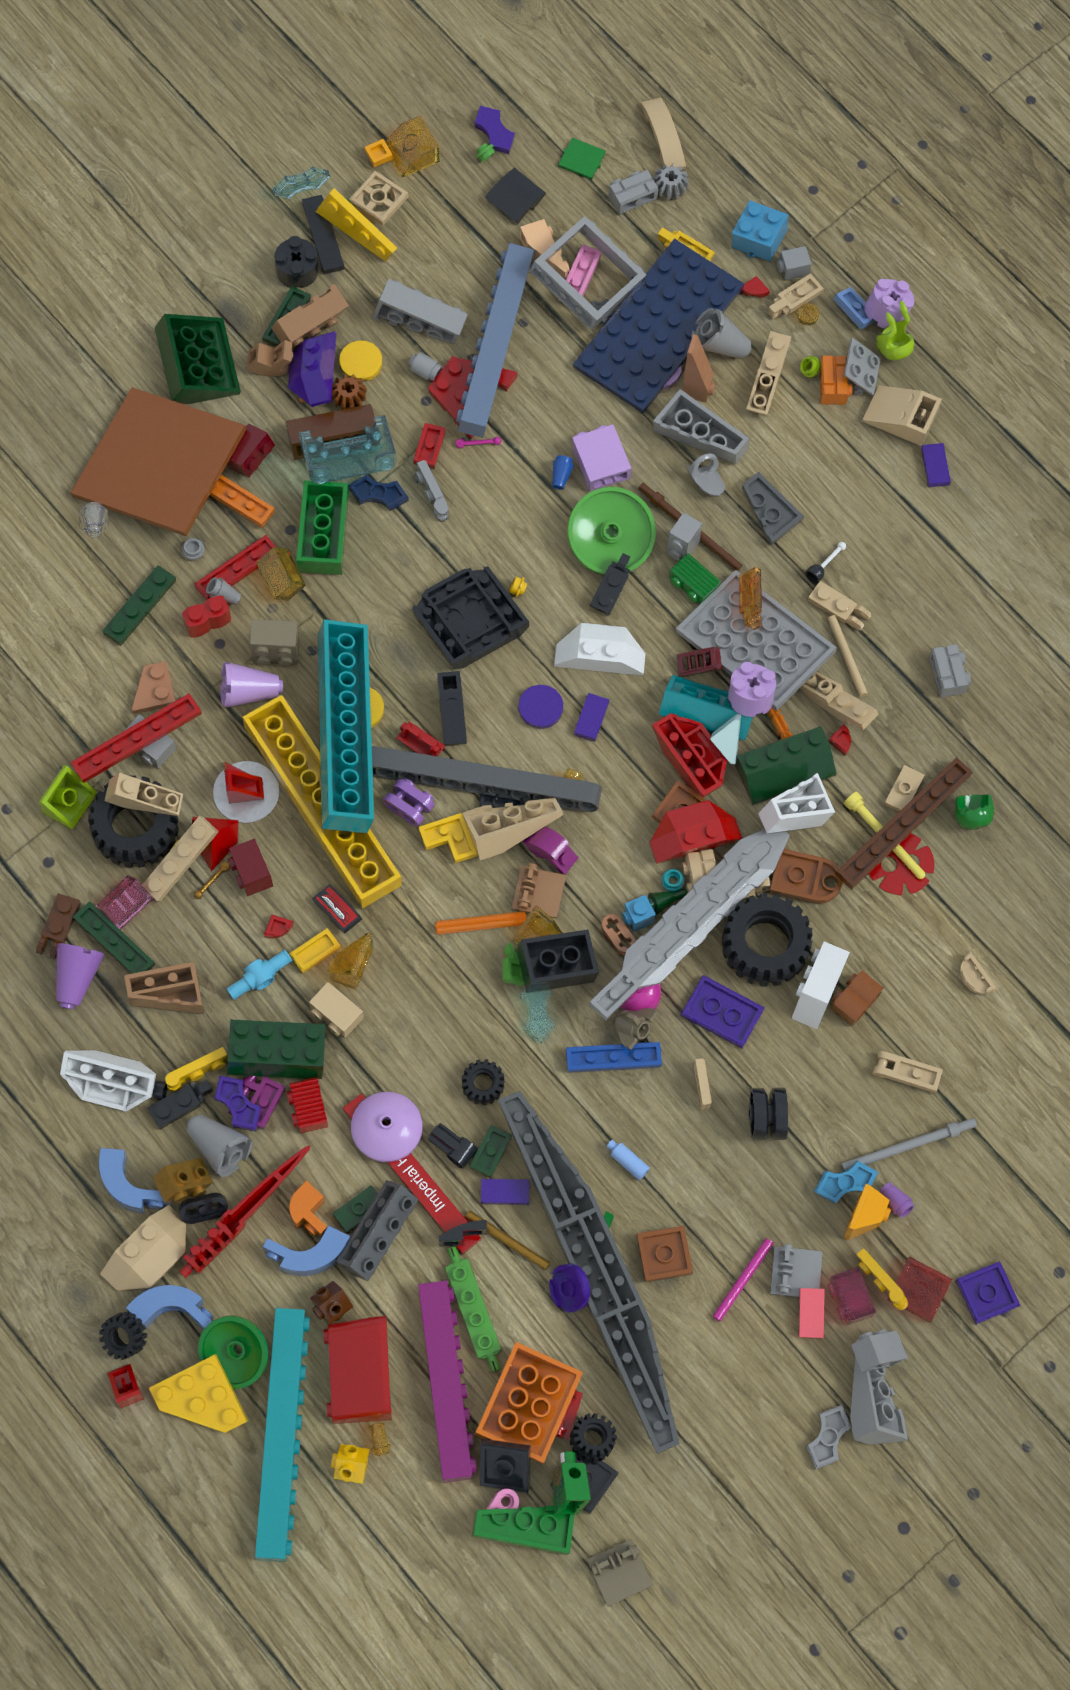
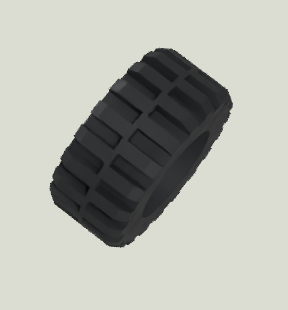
M141 777V780L151 783L148 777ZM153 781V783H152V784L161 786V784L158 783L157 781ZM108 783L104 785V792H97L95 795L96 802L92 801L89 807L91 813L88 814V822L94 843L106 859L111 858L112 863L120 865L123 862L124 866L132 868L133 864H138V868L145 867V862L150 861L153 864L158 861L157 857L159 855L164 857L169 853L167 847H173L176 842L174 836H177L179 831L178 816L154 813L155 822L149 831L138 837H124L113 830L112 823L118 813L126 808L105 802Z
M761 893L759 898L755 899V896L752 895L747 897L745 903L739 902L735 910H732L728 915L722 936V952L724 958H728L727 964L730 969L735 968L737 970L736 975L739 978L747 977L748 983L754 984V981H758L760 986L767 987L768 982H773L774 986L781 985L782 980L788 982L793 979L794 974H798L807 961L812 946V928L809 927L810 921L808 917L802 916L803 909L799 905L796 907L792 906L793 901L789 898H786L784 901L779 899L780 895L773 894V897H767V893ZM759 923L773 924L786 934L789 941L788 948L778 956H761L748 946L745 940L747 930Z

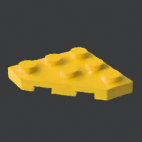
M216 1354L149 1388L160 1411L226 1433L248 1421Z

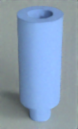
M611 1140L606 1147L612 1151L610 1156L637 1180L640 1181L650 1170V1167L623 1143L618 1145L614 1140Z

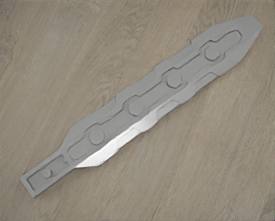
M763 829L739 840L723 856L724 859L706 876L703 875L693 885V889L680 902L669 908L662 915V919L645 936H641L626 950L621 972L590 1001L589 1006L606 1021L637 990L660 984L676 968L675 965L693 948H697L707 938V934L723 918H727L732 910H735L736 905L754 888L761 885L774 872L790 835L786 831L766 833V830Z

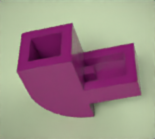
M543 827L523 841L525 846L537 858L547 859L560 874L566 875L579 858L568 846L569 842L559 833L548 827Z

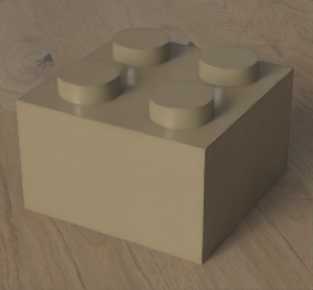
M252 619L250 648L253 663L259 665L273 663L281 666L298 665L300 639L297 621Z

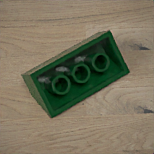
M822 726L738 755L735 764L752 805L777 797L785 791L793 789L799 783L807 781L817 773L821 781L836 776L831 747Z

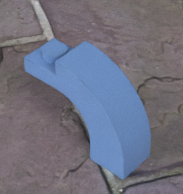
M100 1148V1175L108 1193L119 1205L130 1211L144 1214L145 1204L152 1209H162L163 1206L169 1205V1202L164 1203L158 1190L139 1189L132 1186L126 1180L125 1167L127 1155L125 1150Z
M328 1225L320 1242L309 1250L293 1251L268 1238L263 1245V1249L267 1253L266 1257L277 1263L279 1260L282 1261L280 1265L282 1272L295 1276H311L324 1272L337 1263L336 1260L348 1243L350 1236Z
M164 1285L149 1289L137 1296L126 1307L129 1314H135L136 1320L140 1318L142 1320L140 1324L142 1326L145 1325L146 1328L159 1315L168 1311H180L187 1314L203 1330L214 1318L204 1307L201 1310L199 1309L204 1304L202 1297L187 1288L175 1285Z

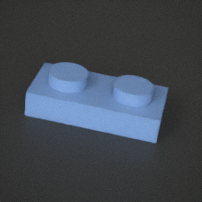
M852 287L835 295L833 300L860 329L876 322L874 319L870 320L865 313L866 303Z

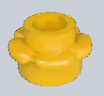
M515 576L509 589V593L513 594L514 597L524 594L527 587L524 577L519 578Z

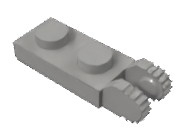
M422 460L417 463L415 476L418 483L424 485L426 489L424 493L428 502H433L434 504L433 513L436 519L442 522L446 521L449 516L447 502L426 460Z

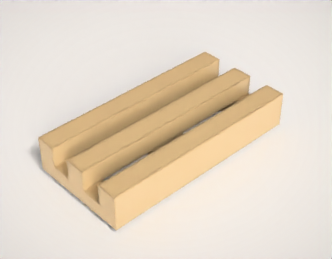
M695 1059L694 1072L701 1111L709 1110L712 1101L705 1059Z

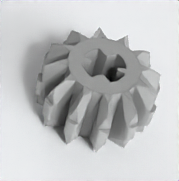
M672 163L670 167L664 164L662 169H657L653 180L658 187L660 198L667 196L668 201L671 197L677 200L679 195L685 194L689 181L687 179V172H682L681 166L675 168Z

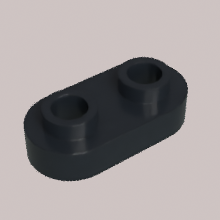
M210 1193L184 1200L180 1204L179 1212L182 1221L188 1224H195L222 1217L227 1211L228 1205L224 1195L221 1193Z

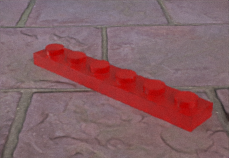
M190 693L75 759L71 762V765L84 784L202 714L201 709Z

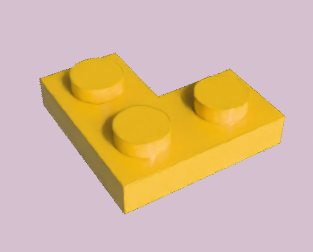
M462 813L418 827L426 850L448 843L455 864L477 857L476 849Z

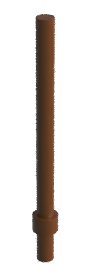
M644 482L638 487V490L650 499V503L655 507L659 506L674 520L678 521L682 514L666 502L662 494L654 492ZM701 531L700 541L734 570L739 571L743 565Z

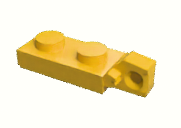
M662 227L657 234V239L664 243V248H667L675 238L709 261L715 255L714 251L680 230L678 232L674 230L671 233Z

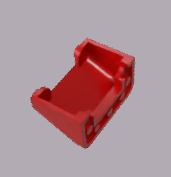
M386 1316L328 1324V1329H323L324 1344H329L331 1402L327 1403V1418L332 1417L333 1424L392 1420Z

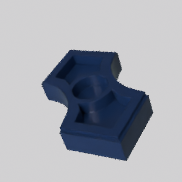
M365 475L348 485V489L359 505L367 502H376L392 511L409 501V497L398 481L380 483Z

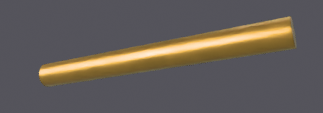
M470 1210L465 1216V1219L470 1222L484 1220ZM487 1222L488 1234L542 1269L546 1270L550 1265L548 1260Z

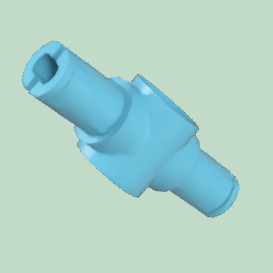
M285 949L268 961L266 959L264 961L258 959L245 968L243 978L226 989L233 1000H236L250 989L262 990L274 981L276 972L292 962V959Z

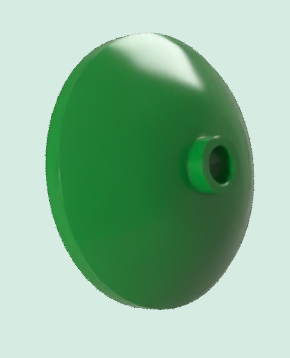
M223 1316L212 1321L200 1336L198 1343L199 1361L201 1362L216 1354L233 1389L250 1386L264 1373L268 1362V1347L262 1332L251 1321L240 1316ZM237 1345L242 1347V1352L237 1350Z

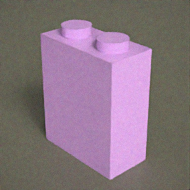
M603 425L596 428V430L587 433L580 432L572 437V450L589 492L631 479L632 468L614 425Z

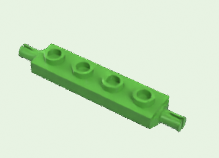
M454 1246L452 1249H447L452 1263L445 1267L478 1359H487L491 1373L496 1370H501L496 1355L502 1351L470 1261L468 1259H460L457 1247Z

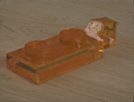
M757 567L739 575L740 614L743 615L745 626L753 630L761 627L762 619L759 615L762 612L761 569Z

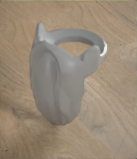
M708 453L698 457L691 466L687 465V469L702 491L710 496H720L725 490V484L717 472L718 458L716 455ZM711 459L709 466L698 468L699 464L704 460Z

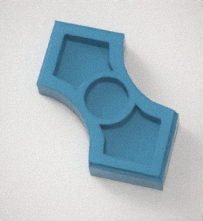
M857 1160L844 1172L832 1173L824 1170L814 1192L837 1203L844 1194L850 1191H862L865 1184L872 1186L878 1171Z

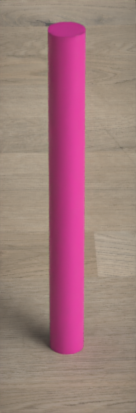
M766 1238L712 1316L715 1320L721 1322L774 1244L771 1240Z

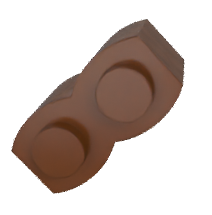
M861 971L858 975L853 973L846 982L848 987L844 991L839 990L831 999L834 1002L831 1009L852 1026L863 1016L884 989L864 971Z

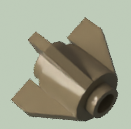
M651 1008L638 1011L624 1010L617 1015L615 1028L624 1047L632 1050L638 1039L646 1043L654 1042L649 1035V1022H652L657 1016L658 1012Z

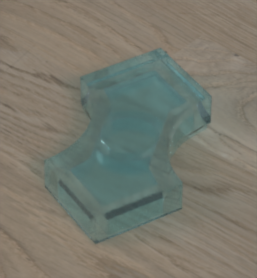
M311 167L301 174L285 176L272 190L275 196L290 199L301 191L318 189L331 175L328 170Z
M525 989L520 995L521 1001L525 1003L528 1010V1020L523 1030L542 1044L556 1027V1023L548 1013V1002L553 992L542 990L526 993Z

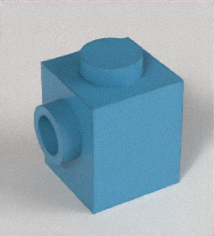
M643 895L625 903L622 916L626 925H630L632 931L636 932L654 924L656 914L647 896Z

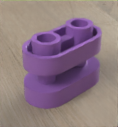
M406 778L404 780L398 779L393 785L396 794L387 793L382 799V803L409 824L418 827L424 820L421 811L429 813L435 806L434 798L428 792H421L415 788L414 783ZM403 799L414 805V807L403 801Z

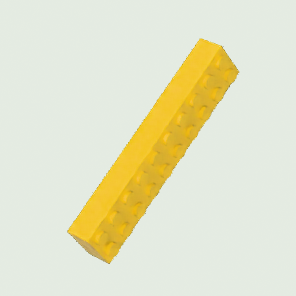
M280 695L243 716L244 728L361 908L367 907L401 887V875L370 829L368 833L322 829L320 752L284 697Z

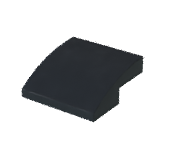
M514 167L496 183L485 198L518 224L530 209L534 210L546 195V192Z

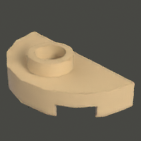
M970 951L964 957L960 966V977L963 984L970 991L977 994L996 992L997 987Z

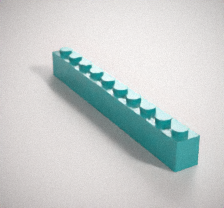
M275 1309L255 1558L258 1561L287 1562V1556H292L293 1540H288L289 1530H294L295 1515H290L291 1505H296L297 1490H292L293 1480L298 1479L299 1465L294 1464L295 1455L300 1454V1440H297L296 1436L297 1430L302 1429V1415H298L299 1405L304 1404V1390H300L301 1380L305 1381L306 1366L302 1365L303 1356L308 1354V1341H304V1335L310 1329V1317H306V1312L302 1309Z

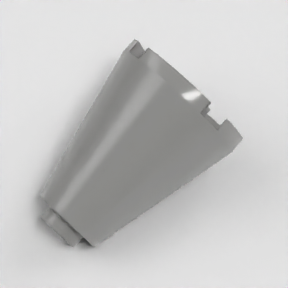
M709 308L697 319L695 324L698 326L696 332L692 330L691 337L693 334L698 335L704 350L742 359L750 353L751 341L721 310Z
M204 1115L194 1116L187 1123L188 1135L214 1172L221 1177H227L240 1168L237 1164L241 1159L246 1161L252 1150L253 1143L246 1135Z

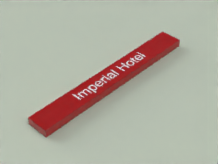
M362 1094L343 1108L351 1120L358 1105L366 1099ZM383 1120L382 1124L384 1126H388L386 1122ZM411 1153L398 1161L386 1162L444 1233L456 1226L468 1223ZM479 1235L463 1236V1245L456 1247L463 1255L481 1241V1237Z

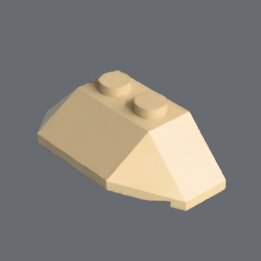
M170 1205L149 1216L113 1253L100 1275L117 1291L152 1288L186 1253V1223L182 1221L180 1215Z

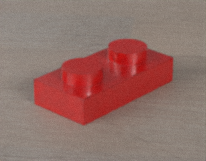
M428 423L424 424L413 460L414 465H417L422 460H426L429 468L435 469L446 433L445 427Z

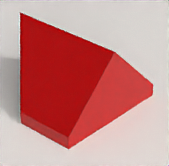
M225 762L224 772L229 803L264 799L262 777L251 775Z
M193 817V818H192V824L195 822V820H196L198 817ZM205 818L219 831L201 852L211 872L230 852L229 848L234 847L238 843L239 820Z

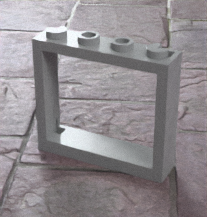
M585 216L539 256L530 269V272L591 330L622 303L646 277L642 268L636 265L623 250H620L612 242L610 237L604 235L597 228L596 224ZM579 232L631 280L598 311L547 263L555 253Z

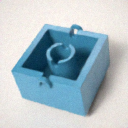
M749 200L732 232V248L747 253V256L750 258L756 256L771 262L788 230V214Z

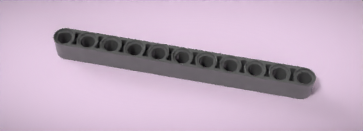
M372 746L373 776L393 780H404L406 778L417 784L477 794L483 793V795L489 796L501 794L498 797L519 801L520 798H523L525 802L556 798L561 808L585 812H595L599 807L602 787L593 782Z

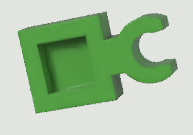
M509 943L504 948L507 957L502 960L503 982L523 986L525 984L517 948L514 951L513 943Z

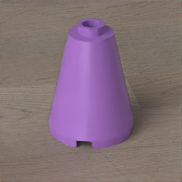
M58 943L56 1001L61 1002L60 1007L74 1010V1006H80L102 962L103 953L95 950L90 952V950L84 949V947Z

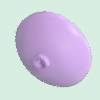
M380 1092L367 1097L358 1105L351 1121L352 1138L357 1148L368 1158L379 1162H394L408 1156L417 1147L423 1129L422 1118L415 1104L407 1097L394 1092ZM388 1119L391 1121V1124L384 1126L382 1121Z

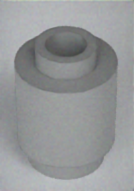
M419 352L418 355L414 354L409 361L410 371L427 381H434L442 370V366L439 365L438 361L422 352Z

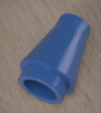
M558 455L553 460V488L564 490L565 484L574 468L572 458Z

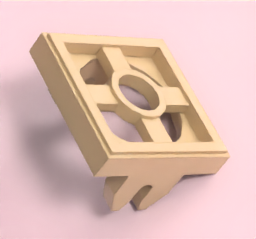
M374 171L351 196L349 202L372 224L377 222L383 226L409 197V193L377 171ZM381 186V188L373 189L371 187ZM380 192L384 194L385 198L381 201H376L373 199V195ZM389 192L391 194V199L394 200V202L387 198ZM364 193L370 195L371 201L367 205L363 202ZM382 204L389 208L382 212L372 210L376 205Z

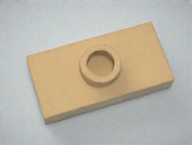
M904 765L884 805L899 812L913 799L925 775Z

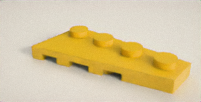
M335 188L315 211L385 262L397 249L385 235Z

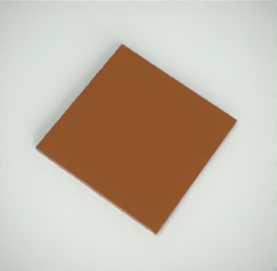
M132 387L70 493L72 497L187 536L247 428L244 424Z

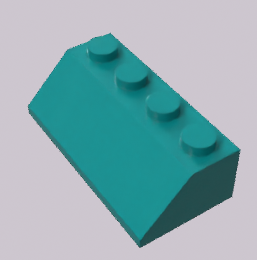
M672 675L666 687L659 715L664 717L672 713L678 717L700 722L711 733L739 713L732 708V704L728 700V691ZM741 715L739 740H746L753 717Z

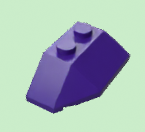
M335 331L306 339L293 351L288 388L311 407L331 402L337 335Z

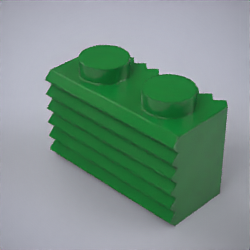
M689 553L670 570L669 578L671 584L677 589H682L686 592V596L691 602L699 603V605L721 584V581Z

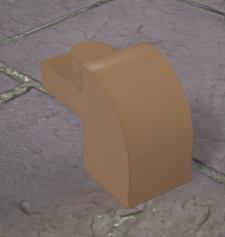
M284 340L275 348L261 343L256 344L248 351L246 370L262 376H281L286 374L288 364L293 358L292 342Z

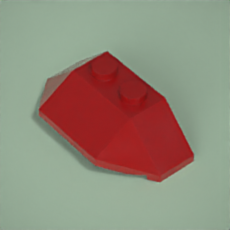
M670 713L652 724L664 755L690 789L704 798L722 787L727 759L710 740L711 735L702 723Z
M710 800L667 811L649 844L655 862L659 864L684 857L688 853L701 852L737 842L742 839L736 818Z

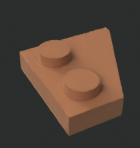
M166 661L144 666L132 706L133 714L164 708L175 702Z

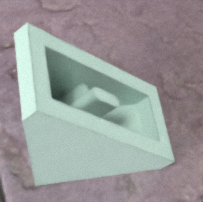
M736 714L714 731L710 738L731 764H735L737 760L741 714Z

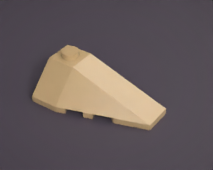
M556 798L531 800L527 801L525 805L513 806V803H505V807L499 808L485 805L463 812L462 815L477 856L481 861L502 854L561 817L563 811Z

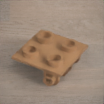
M529 863L528 867L521 866L512 909L557 918L566 875L539 870L537 865Z

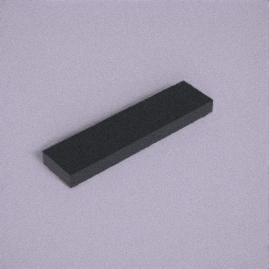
M318 195L302 199V205L323 273L328 274L344 270L345 268L331 222L315 212L324 201L323 196Z

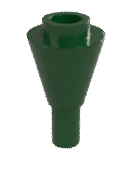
M686 888L675 892H653L648 894V900L657 915L677 900L683 899L688 892Z

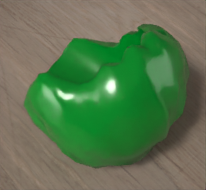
M977 794L956 797L954 815L957 823L966 830H977L988 826L994 816V804L991 795Z

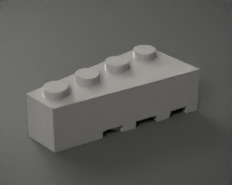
M388 279L371 319L378 321L379 318L389 320L388 324L397 327L398 323L403 324L409 328V331L416 333L425 331L429 337L455 344L468 314L460 308L444 304L437 298L426 296L417 289H410L399 281Z
M681 389L653 421L654 432L703 452L714 454L718 458L733 464H737L749 449V438Z

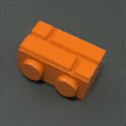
M846 356L821 357V368L819 371L821 404L845 405L847 404L848 396H852V383H848V378L844 376Z

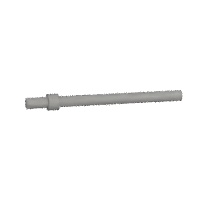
M974 1118L960 1123L952 1122L946 1124L945 1128L841 1163L843 1172L848 1170L856 1160L867 1165L948 1136L950 1138L959 1136L960 1132L977 1127V1123Z

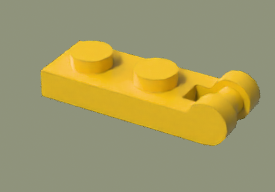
M221 1047L168 1073L165 1081L169 1091L176 1092L181 1089V1084L190 1080L192 1082L197 1081L204 1076V1073L223 1068L226 1065L225 1063L228 1062L226 1051Z
M863 1248L856 1254L860 1260L858 1264L860 1269L867 1276L871 1273L875 1278L874 1284L882 1293L885 1290L889 1293V1297L897 1310L906 1309L908 1300L903 1291Z

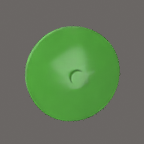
M603 487L588 493L575 505L568 520L567 537L572 553L588 570L605 575L612 561L618 563L622 553L630 556L626 568L630 569L631 572L639 567L650 555L655 543L656 526L652 512L638 495L619 487Z

